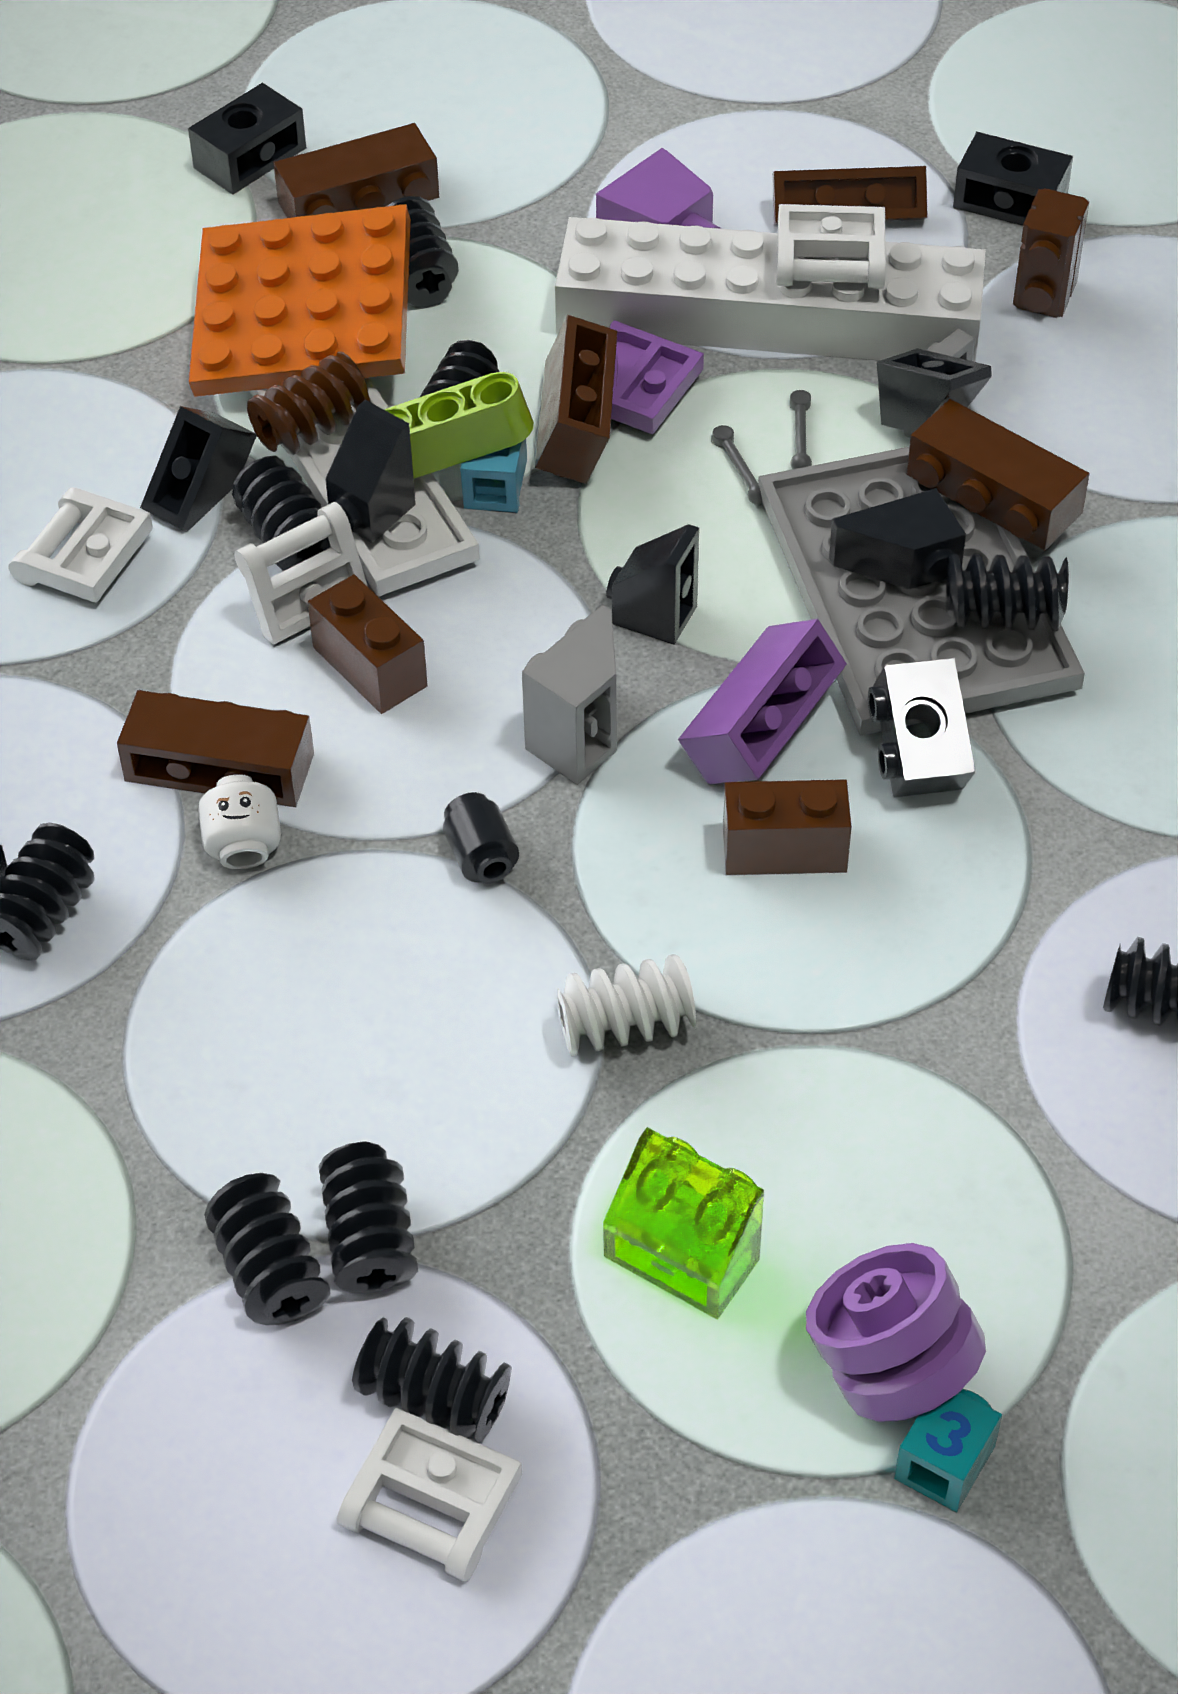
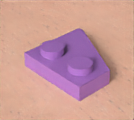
M614 320L610 324V328L618 332L611 419L653 435L702 372L704 353Z

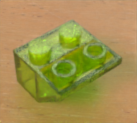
M647 1127L638 1139L603 1221L604 1257L718 1320L760 1260L764 1189L758 1187L744 1172L735 1168L725 1169L698 1155L697 1151L686 1141L677 1137L667 1138Z

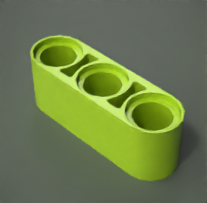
M509 372L491 373L384 409L409 423L414 479L514 446L530 436L534 428V422L520 384L515 375Z

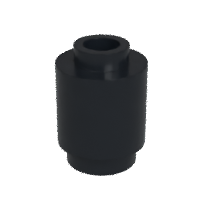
M477 792L460 795L447 805L444 811L443 832L464 877L477 883H493L506 877L519 859V849L498 805L488 800L484 794Z

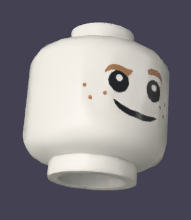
M230 775L221 778L216 783V787L208 790L201 797L198 813L202 845L207 854L219 860L224 867L229 869L256 867L263 864L268 859V854L278 847L281 829L277 800L269 787L253 782L252 778L246 775Z

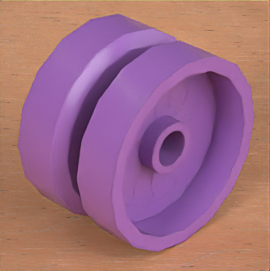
M915 1243L889 1245L857 1257L835 1271L815 1292L806 1310V1331L821 1357L831 1367L833 1378L847 1403L858 1416L877 1422L906 1420L937 1408L958 1394L975 1376L986 1353L984 1332L971 1308L960 1297L959 1286L946 1261L932 1247Z

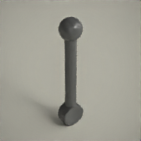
M796 390L791 393L789 404L790 408L795 411L796 454L790 462L792 469L812 466L811 458L806 454V411L811 406V394L805 390Z
M726 425L715 427L712 432L714 445L724 448L749 489L747 493L749 501L755 505H762V496L758 482L733 443L734 430Z

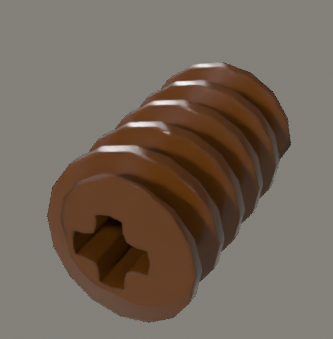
M337 352L336 356L329 355L319 362V366L310 365L301 372V376L292 375L284 380L283 386L274 385L266 390L265 396L255 395L247 401V412L254 432L268 450L276 452L278 445H281L287 453L294 455L300 451L297 435L305 443L312 445L318 441L315 425L323 433L330 435L336 431L334 416L342 424L348 425L354 416L352 407L356 410L358 405L365 399L369 402L371 400L365 379L355 362L344 352Z

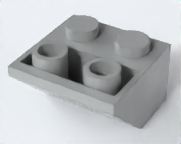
M603 604L584 620L580 619L574 622L559 641L544 653H538L533 656L522 671L525 749L576 785L617 751L616 662L612 611Z

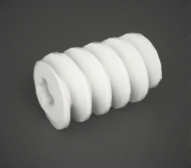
M675 954L668 955L665 959L663 975L653 960L646 959L640 964L638 979L630 966L624 963L617 966L613 984L605 971L597 968L591 972L588 989L577 973L568 974L563 994L559 988L557 989L558 1008L563 1034L571 1056L578 1055L580 1036L587 1035L595 1050L601 1051L603 1050L605 1031L608 1030L613 1031L622 1047L628 1045L630 1026L637 1025L646 1042L653 1040L656 1021L663 1022L671 1037L677 1036L679 1021L682 1016H687L692 1027L696 1029V1011L690 977L684 963Z

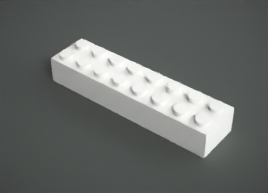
M569 217L555 283L556 334L559 333L568 314L610 328V324L615 320L677 344L881 361L917 348L927 350L933 343H940L959 328L975 338L972 361L976 362L986 249L923 245L910 242H885L886 267L884 289L867 288V283L793 281V286H776L778 233ZM794 256V259L868 261V258H862V259L840 258V257H806V258H802V257Z

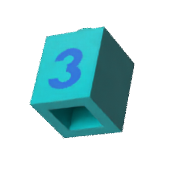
M962 1389L958 1394L937 1408L918 1415L899 1447L894 1479L957 1513L996 1446L1002 1414L992 1409L990 1404L980 1395L970 1390Z

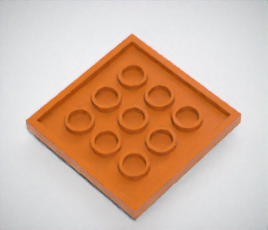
M407 204L203 228L189 372V384L194 397L269 389L274 385L283 386L284 380L292 375L301 376V372L310 365L319 366V362L329 355L336 356L337 352L347 354L355 362L363 378L405 374L411 222Z

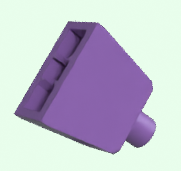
M664 148L659 149L596 193V218L721 229L713 223V192L711 187Z

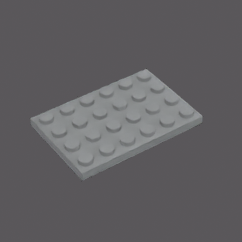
M910 446L759 476L758 485L761 491L762 503L811 620L818 619L847 663L836 680L860 736L881 731L880 722L874 723L870 717L868 690L869 687H874L876 679L886 665L955 658L965 713L1082 689L1085 675L1082 666L1062 626L1060 625L1058 631H1052L1047 614H1041L1035 630H1029L1024 613L1017 614L1012 629H1005L1001 613L995 612L988 629H984L981 627L977 612L971 611L965 628H959L954 611L946 612V580L906 589L833 566L829 560L833 518L931 490V488L923 486L917 480L907 475ZM940 494L966 533L962 563L963 570L966 569L973 554H980L982 556L986 571H989L996 555H1003L1006 558L1010 572H1012L1015 562L1020 555L1027 556L1019 538L1010 531L977 513L967 510L959 503ZM917 719L905 720L906 726L922 723V721Z

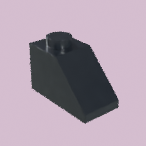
M919 348L878 361L877 376L881 425L903 430L905 436L911 437V434L949 399L968 408L992 377L991 366Z
M365 399L356 409L325 481L328 505L333 502L338 503L349 520L352 532L371 543L378 539L414 507L416 503L409 423Z
M180 406L140 508L181 530L189 531L233 489L235 479L245 467L257 437L256 433L216 413Z
M937 488L833 518L829 560L834 567L906 589H912L932 582L946 580L950 553H956L962 565L966 533Z
M688 524L635 547L623 567L617 566L613 570L606 590L607 598L612 600L613 625L675 645L697 608L699 527Z

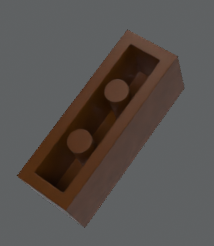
M416 123L273 162L278 203L287 218L386 207L393 201L407 196H419L428 201L440 198L437 157Z
M567 314L545 360L535 468L559 477L587 484L610 439L617 330Z
M952 399L945 402L911 434L907 467V475L917 480L925 487L937 488L940 494L959 503L967 510L979 514L1010 531L1016 537L1024 539L1044 551L1083 513L1089 472Z
M137 690L117 741L122 772L126 782L205 794L208 790L216 787V783L223 777L246 775L251 777L253 782L269 787L276 796L277 805L297 807L314 756L309 715L297 714L287 710H270L237 705L228 701L216 702L183 697L173 693H156Z

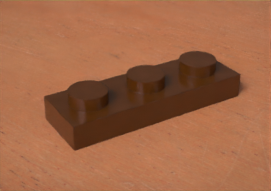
M926 166L774 171L772 173L774 225H778L779 204L885 207V221L922 220L927 218Z

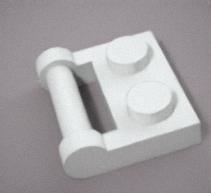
M779 204L776 286H793V281L867 283V288L884 289L886 267L885 207ZM794 256L802 257V258H806V257H840V258H852V259L868 258V261L794 259Z
M72 487L58 501L59 510L27 550H20L8 564L10 574L24 585L35 586L38 582L97 603L152 531L151 514ZM76 523H81L54 559H51V555Z
M336 502L319 509L318 517L257 547L250 543L234 552L237 566L246 580L263 637L272 644H276L310 626L308 600L353 574L367 586L349 520L342 507ZM327 537L329 538L331 548L270 578L267 567Z
M395 1407L347 1491L338 1511L337 1523L356 1533L365 1528L445 1564V1572L466 1582L473 1575L481 1558L483 1547L522 1476V1463L461 1435L456 1436L447 1429L428 1423L422 1418ZM382 1487H386L464 1522L465 1524L458 1537H454L376 1502Z

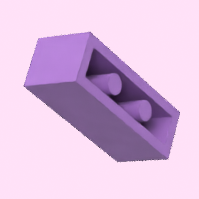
M818 619L768 626L678 738V741L708 784L758 780L847 663Z

